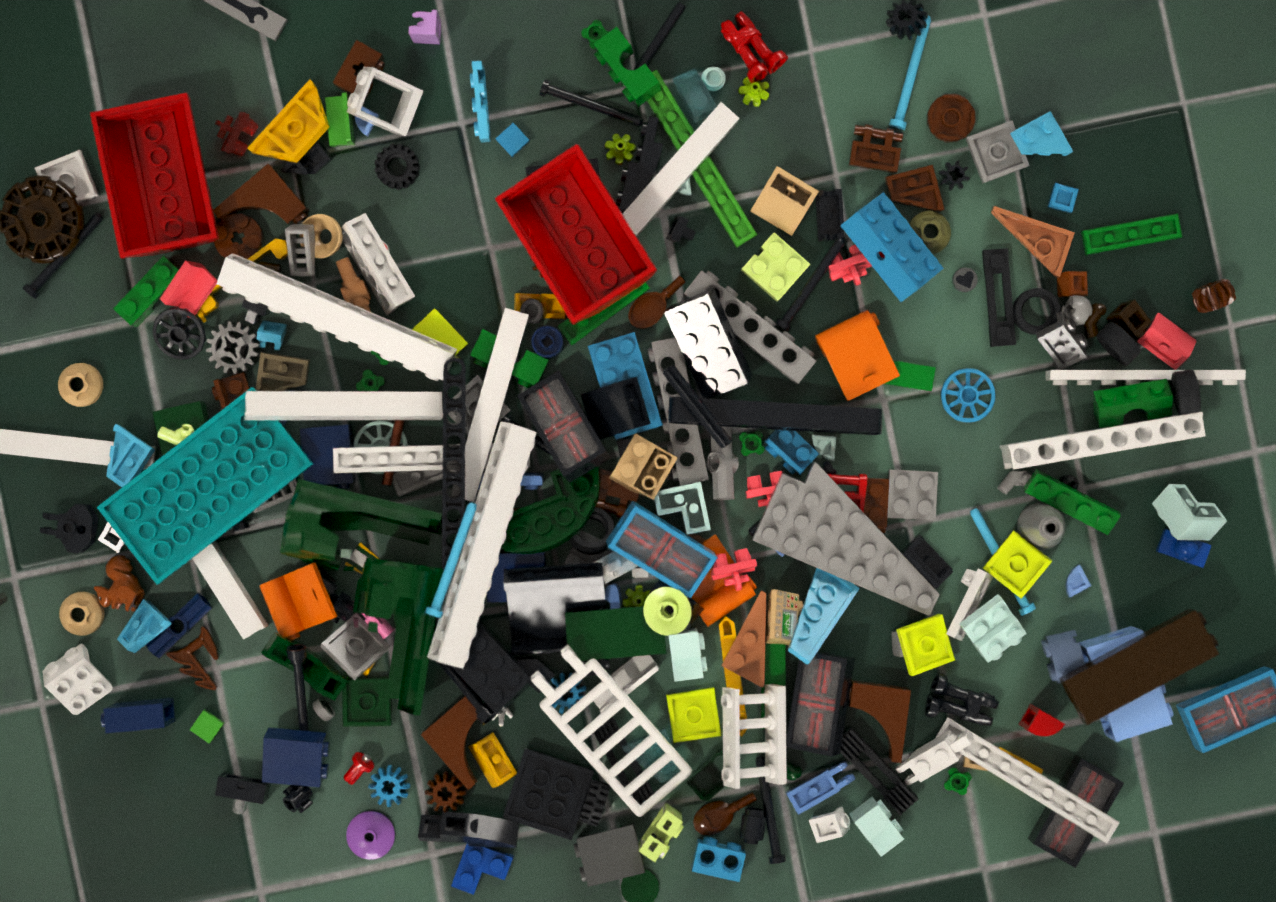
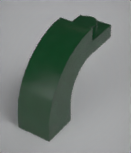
M274 632L261 653L265 657L293 671V664L287 658L286 648L300 643L295 640H289ZM306 647L307 657L305 662H303L304 680L316 692L335 701L348 680L329 662Z

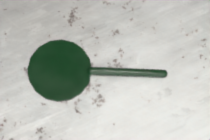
M645 869V873L623 878L621 883V893L627 902H653L659 892V882L656 876L647 869Z

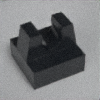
M677 216L666 239L674 243L679 242L681 238L693 241L696 231L686 227L688 219Z
M244 299L242 307L248 309L245 321L252 324L259 322L261 315L266 316L271 312L267 305L260 302L255 304Z

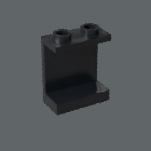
M637 377L581 394L587 417L600 439L651 424Z

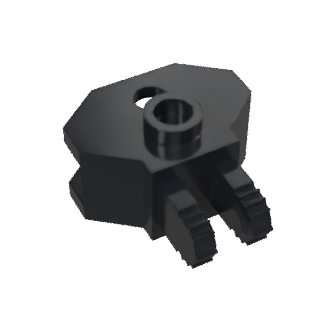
M75 504L66 513L61 514L43 512V518L46 520H58L57 529L47 526L40 527V533L55 535V538L61 539L67 552L84 553L96 542L99 517L92 505Z

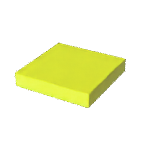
M435 308L412 329L456 348L455 356L468 345L466 340Z
M1013 530L983 569L1022 599L1053 560Z
M937 614L896 629L910 676H915L955 661L942 614Z
M714 687L666 694L673 743L721 736Z

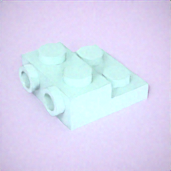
M998 594L959 623L979 654L988 663L991 660L1000 659L1004 650L1010 646L1018 645L1022 641V637L1027 634L1018 619L1012 614Z

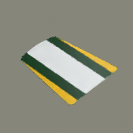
M359 543L345 565L354 566L353 570L362 574L366 557L379 558L362 543Z

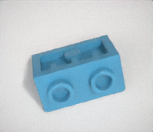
M774 430L764 441L767 444L765 449L774 458L777 456L781 457L785 461L783 467L792 475L795 472L801 475L805 468L819 455L796 431Z

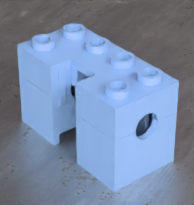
M1129 626L1079 642L1084 663L1087 664L1144 633L1143 630ZM1164 684L1100 718L1105 736L1118 742L1172 725L1171 717H1173V711L1170 704L1165 702L1163 694L1166 693Z

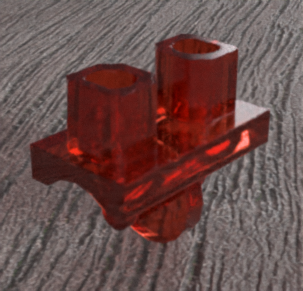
M240 111L232 127L230 125L234 118L229 115L226 116L224 122L216 120L215 125L220 127L217 137L223 139L225 134L229 132L220 149L221 151L228 154L231 152L239 156L244 155L248 145L238 140L241 131L254 136L259 127L255 121L249 118V114Z

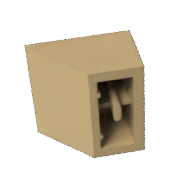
M777 166L750 212L792 236L819 191Z
M635 433L609 479L630 491L654 500L677 457Z

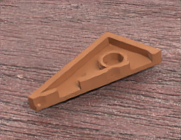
M993 206L991 214L1055 277L1059 278L1075 232Z
M761 590L721 666L763 688L765 685L767 600L766 592Z

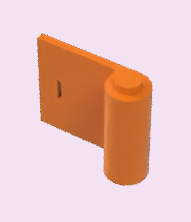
M868 310L815 335L818 346L827 358L847 401L900 376L877 328L880 322L874 312L870 313Z
M716 534L701 543L716 555L726 554L728 565L735 563ZM713 566L710 568L691 597L704 609L700 617L707 627L756 595L754 590L757 589V586L750 576L749 581L741 583L742 590L736 591L734 585L725 586L724 579L732 578V576L712 581L711 572Z
M315 562L259 585L278 634L289 640L301 637L300 631L337 617Z

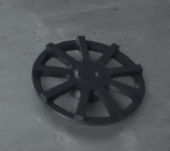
M170 307L161 312L154 321L153 337L157 346L163 353L174 359L186 360L195 357L203 349L206 341L202 320H199L189 309ZM174 313L182 314L180 323L177 322ZM168 314L173 325H170L161 318ZM187 316L195 323L185 326ZM160 324L169 329V331L157 333V325ZM198 327L200 335L190 333L189 331ZM168 337L170 342L164 348L158 338ZM189 338L200 340L198 348L193 345ZM183 343H186L193 353L184 356ZM173 344L178 345L179 355L168 352Z

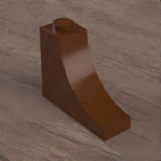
M270 164L265 165L213 209V212L221 220L228 215L244 210H265L280 216L289 225L301 224L307 218L306 214L310 211Z
M852 680L848 705L867 712L881 724L888 739L889 759L891 762L901 763L911 690L905 687Z
M464 696L421 733V736L469 790L476 784L477 779L473 775L467 761L466 741L469 730L477 719V714L475 713V707Z

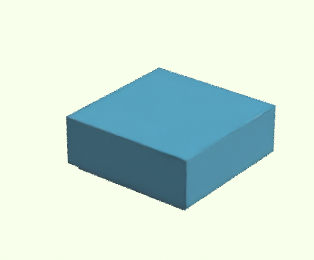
M514 123L496 138V141L512 158L530 142Z
M1054 183L1048 207L1071 214L1079 189Z

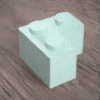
M701 482L659 490L654 499L658 516L681 511L687 535L711 530Z
M1168 484L1152 503L1157 510L1158 516L1164 520L1170 529V533L1177 540H1211L1227 522L1215 503L1197 502L1185 484Z
M696 627L689 628L688 630L684 629L678 634L669 635L674 681L704 678L703 672L707 671L706 657H701V650H705L703 633H698Z
M871 797L850 813L854 823L881 857L904 840L900 834L904 831L896 819L892 821L889 819L892 814L881 799L876 802Z

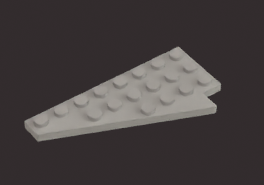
M813 461L804 482L781 473L753 535V541L930 616L940 594L816 462Z

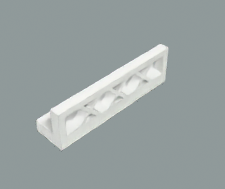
M366 213L346 222L341 227L343 233L342 241L386 315H389L402 304L412 300L415 295Z

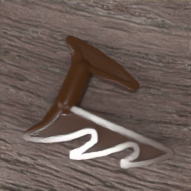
M202 626L198 638L178 651L167 652L166 655L175 662L191 666L190 668L181 667L179 671L195 678H202L203 680L195 681L196 685L205 689L216 690L217 685L193 654L204 645L214 660L219 659L217 647L207 628Z

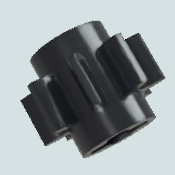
M959 160L953 166L949 162L945 163L947 171L942 170L938 173L943 176V181L940 185H948L949 191L956 185L961 190L963 188L961 182L970 179L968 176H965V171L968 167L962 168L959 166ZM953 171H956V176L959 177L955 181H952V176L949 175Z
M341 592L339 596L337 594L330 595V600L337 614V617L331 620L335 623H338L340 619L342 621L349 620L354 613V601L350 599L351 597L344 592Z
M290 785L283 791L284 795H286L283 798V803L291 812L298 810L302 813L313 804L310 800L313 797V792L309 786Z

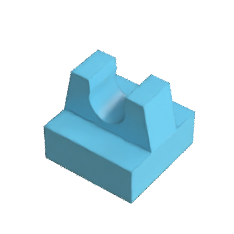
M263 320L257 331V340H259L260 348H265L268 342H272L275 344L274 350L279 351L286 334L287 324Z

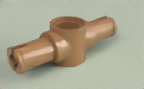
M349 257L336 261L335 263L343 280V283H341L343 287L340 289L344 300L371 312L369 307V300H371L370 292L364 279L357 277Z

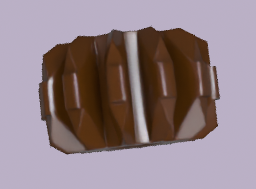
M1228 279L1208 283L1196 288L1192 293L1193 303L1197 307L1198 312L1201 313L1212 312L1226 307L1236 299L1235 289Z
M445 771L442 779L436 773L434 775L435 781L429 780L427 783L432 788L425 790V795L432 796L427 800V803L432 804L436 802L435 811H438L440 806H443L444 813L448 812L449 806L453 811H456L458 809L456 803L461 805L464 803V799L460 796L466 795L467 790L459 789L463 784L461 781L455 782L457 779L455 774L449 779V773ZM444 787H447V790L452 792L448 797H444V793H440Z

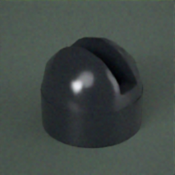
M1064 475L1059 479V481L1065 484H1069L1073 480L1075 484L1071 487L1076 490L1078 489L1079 483L1074 476Z

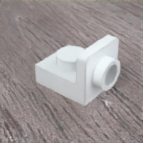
M843 807L837 808L834 812L812 817L809 820L817 843L843 837L850 830V819L844 812Z

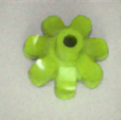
M748 77L743 79L742 82L745 86L739 87L738 93L745 95L742 99L745 105L753 101V105L759 107L761 99H769V93L765 91L769 89L768 82L759 81L751 83Z
M614 134L612 136L613 141L605 142V148L610 149L606 153L608 160L615 158L617 165H622L624 158L628 162L632 161L633 155L630 152L636 151V145L629 143L631 137L628 134H625L622 138H620L619 134Z
M636 585L635 591L631 588L626 589L625 594L628 598L622 600V605L624 607L644 606L650 590L643 592L642 585Z

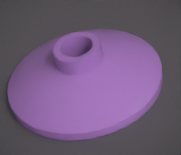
M362 812L352 819L347 828V843L357 856L369 860L378 859L388 853L394 843L395 830L393 824L388 817L380 812ZM372 833L374 839L368 841L365 838V834Z

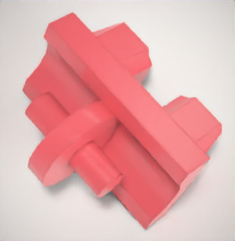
M853 245L849 248L850 258L843 260L839 252L831 265H829V276L832 282L843 278L844 283L853 280L855 286L861 285L859 277L867 275L866 269L872 267L857 246Z
M783 472L769 473L771 486L762 488L760 475L747 477L748 491H745L746 499L766 495V499L757 500L758 507L767 506Z
M747 548L735 551L736 563L728 565L726 554L716 555L717 559L712 565V581L732 576V578L724 579L725 586L734 585L736 591L742 590L741 583L749 581L748 574L740 576V574L755 571V567H757L756 559L751 558Z

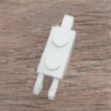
M947 731L915 750L909 759L900 763L895 769L898 773L904 772L909 768L912 770L913 774H910L904 780L907 786L918 780L922 782L959 761L966 752L965 747L970 745L974 738L969 731L955 736L951 731Z

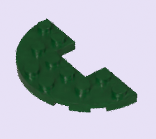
M597 466L571 483L563 477L559 469L551 472L557 495L515 510L512 519L508 523L506 539L501 545L500 550L514 554L541 553L560 546L577 534L588 521L597 504L601 485L600 467Z

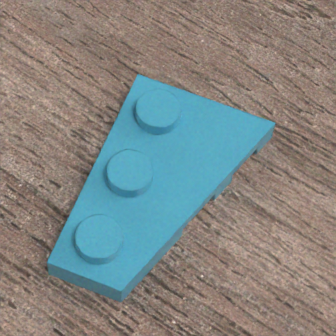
M472 61L473 73H470L471 88L475 90V97L472 98L473 112H477L478 122H474L475 136H479L481 143L491 142L485 68L482 61Z

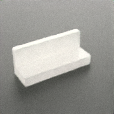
M651 655L634 656L610 674V676L628 695L657 672L659 665ZM608 688L594 700V703L600 709V713H602L617 700V697Z

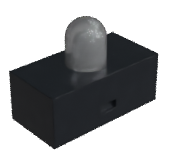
M222 773L218 776L215 796L233 799L232 810L235 814L241 815L246 811L248 802L264 804L267 801L270 783L262 782L261 779Z

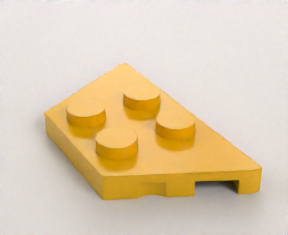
M309 79L247 149L256 155L295 163L307 153L330 127L317 86L313 81Z

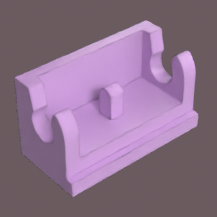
M437 10L413 13V18H422L424 20L418 22L417 26H409V35L413 43L440 44L441 18Z

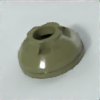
M920 212L909 222V225L932 254L942 251L950 241V224L938 212ZM932 224L937 227L938 234L935 238H927L925 236L924 228L926 225Z

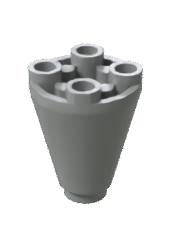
M1043 502L1027 505L1017 520L1018 534L1039 550L1053 548L1061 541L1065 534L1066 523L1063 514L1058 509ZM1050 523V524H1052V526L1049 527V532H1048V531L1046 530V526Z

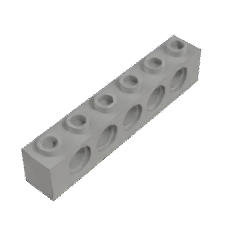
M701 270L683 293V296L688 299L714 288L719 293V300L724 312L725 307L730 304L738 308L739 313L736 317L731 318L727 316L735 336L796 385L799 384L816 362L812 358L815 354L805 346L800 348L793 342L796 339L788 332L783 331V333H780L774 328L777 324L767 316L761 318L755 313L758 309L748 301L742 303L736 298L738 293L729 286L723 288L717 283L719 278L710 271L704 273ZM752 319L757 323L758 327L755 332L750 333L745 330L744 323L746 320ZM767 334H771L776 338V345L772 348L764 345L763 338ZM790 349L794 351L795 360L792 363L784 361L782 357L784 350Z
M676 338L651 342L652 348H647L650 363L655 362L656 372H652L654 385L660 386L661 395L657 396L659 410L665 411L666 419L662 420L664 434L669 433L671 443L666 444L667 450L670 454L677 457L676 467L671 469L674 482L679 481L680 486L709 480L698 425L668 423L669 398L680 397L678 393L670 395L666 392L665 386L669 381L663 375L664 370L661 367V361L666 357L673 359L675 367L689 384L683 353ZM681 428L686 429L689 433V438L684 443L678 442L675 438L676 431ZM685 452L691 453L694 457L692 465L687 467L680 463V456Z

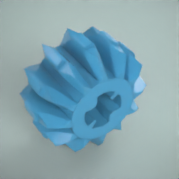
M563 672L559 674L560 682L555 677L551 679V682L556 686H552L554 689L565 681ZM582 679L570 689V693L573 692V696L569 695L567 699L562 696L552 704L553 708H556L558 704L561 705L559 713L563 714L565 707H568L569 710L573 704L578 702L577 699L580 700L585 696L580 694V692L586 691L587 687L577 686L581 683Z
M388 765L386 771L382 767L378 768L379 775L372 774L371 779L374 783H370L368 787L376 789L371 794L372 798L378 795L381 797L378 800L379 805L385 799L387 807H391L393 800L399 805L402 802L400 797L407 798L408 793L404 789H409L411 784L403 782L408 778V774L400 777L399 773L402 768L398 767L393 772L392 765ZM387 781H389V784L391 782L395 784L392 789L393 791H390V788L386 790L384 787Z

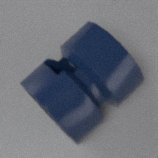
M542 326L533 333L531 339L532 347L539 356L545 359H553L562 352L564 339L556 328Z

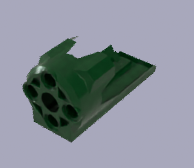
M298 479L294 496L288 506L285 517L280 554L300 559L306 564L315 562L318 567L338 571L342 558H350L352 550L341 549V554L337 553L336 547L339 536L332 532L368 530L429 545L431 533L439 535L442 533V514ZM345 566L343 571H353L354 566Z
M366 557L362 576L357 582L353 612L364 613L365 616L390 619L393 613L396 634L386 698L399 699L398 710L420 716L429 663L427 656L432 643L436 618L425 613L427 607L431 608L443 569ZM353 617L354 627L359 628L358 618ZM369 621V632L377 633L378 623Z

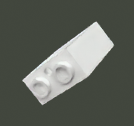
M363 67V70L357 75L355 91L349 96L347 113L395 135L406 136L423 90L374 67ZM373 78L403 91L391 124L361 111Z

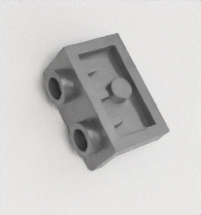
M1062 312L1056 314L1058 322L1037 332L1036 335L1038 341L1059 368L1063 370L1087 358L1085 347L1088 346V343L1082 333L1078 334L1075 331L1076 327L1071 318H1066Z

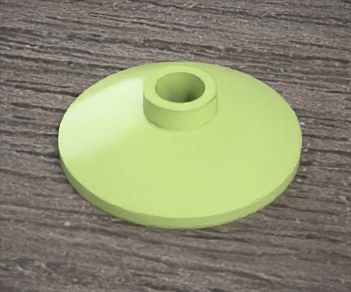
M660 587L651 592L646 598L643 608L644 618L649 627L658 634L666 636L683 631L688 626L692 615L691 604L686 595L673 587ZM667 605L673 607L674 611L672 614L667 612Z

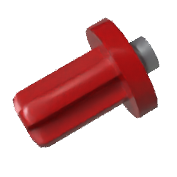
M356 752L352 756L354 764L343 777L350 785H353L363 772L369 773L374 769V763L368 754Z

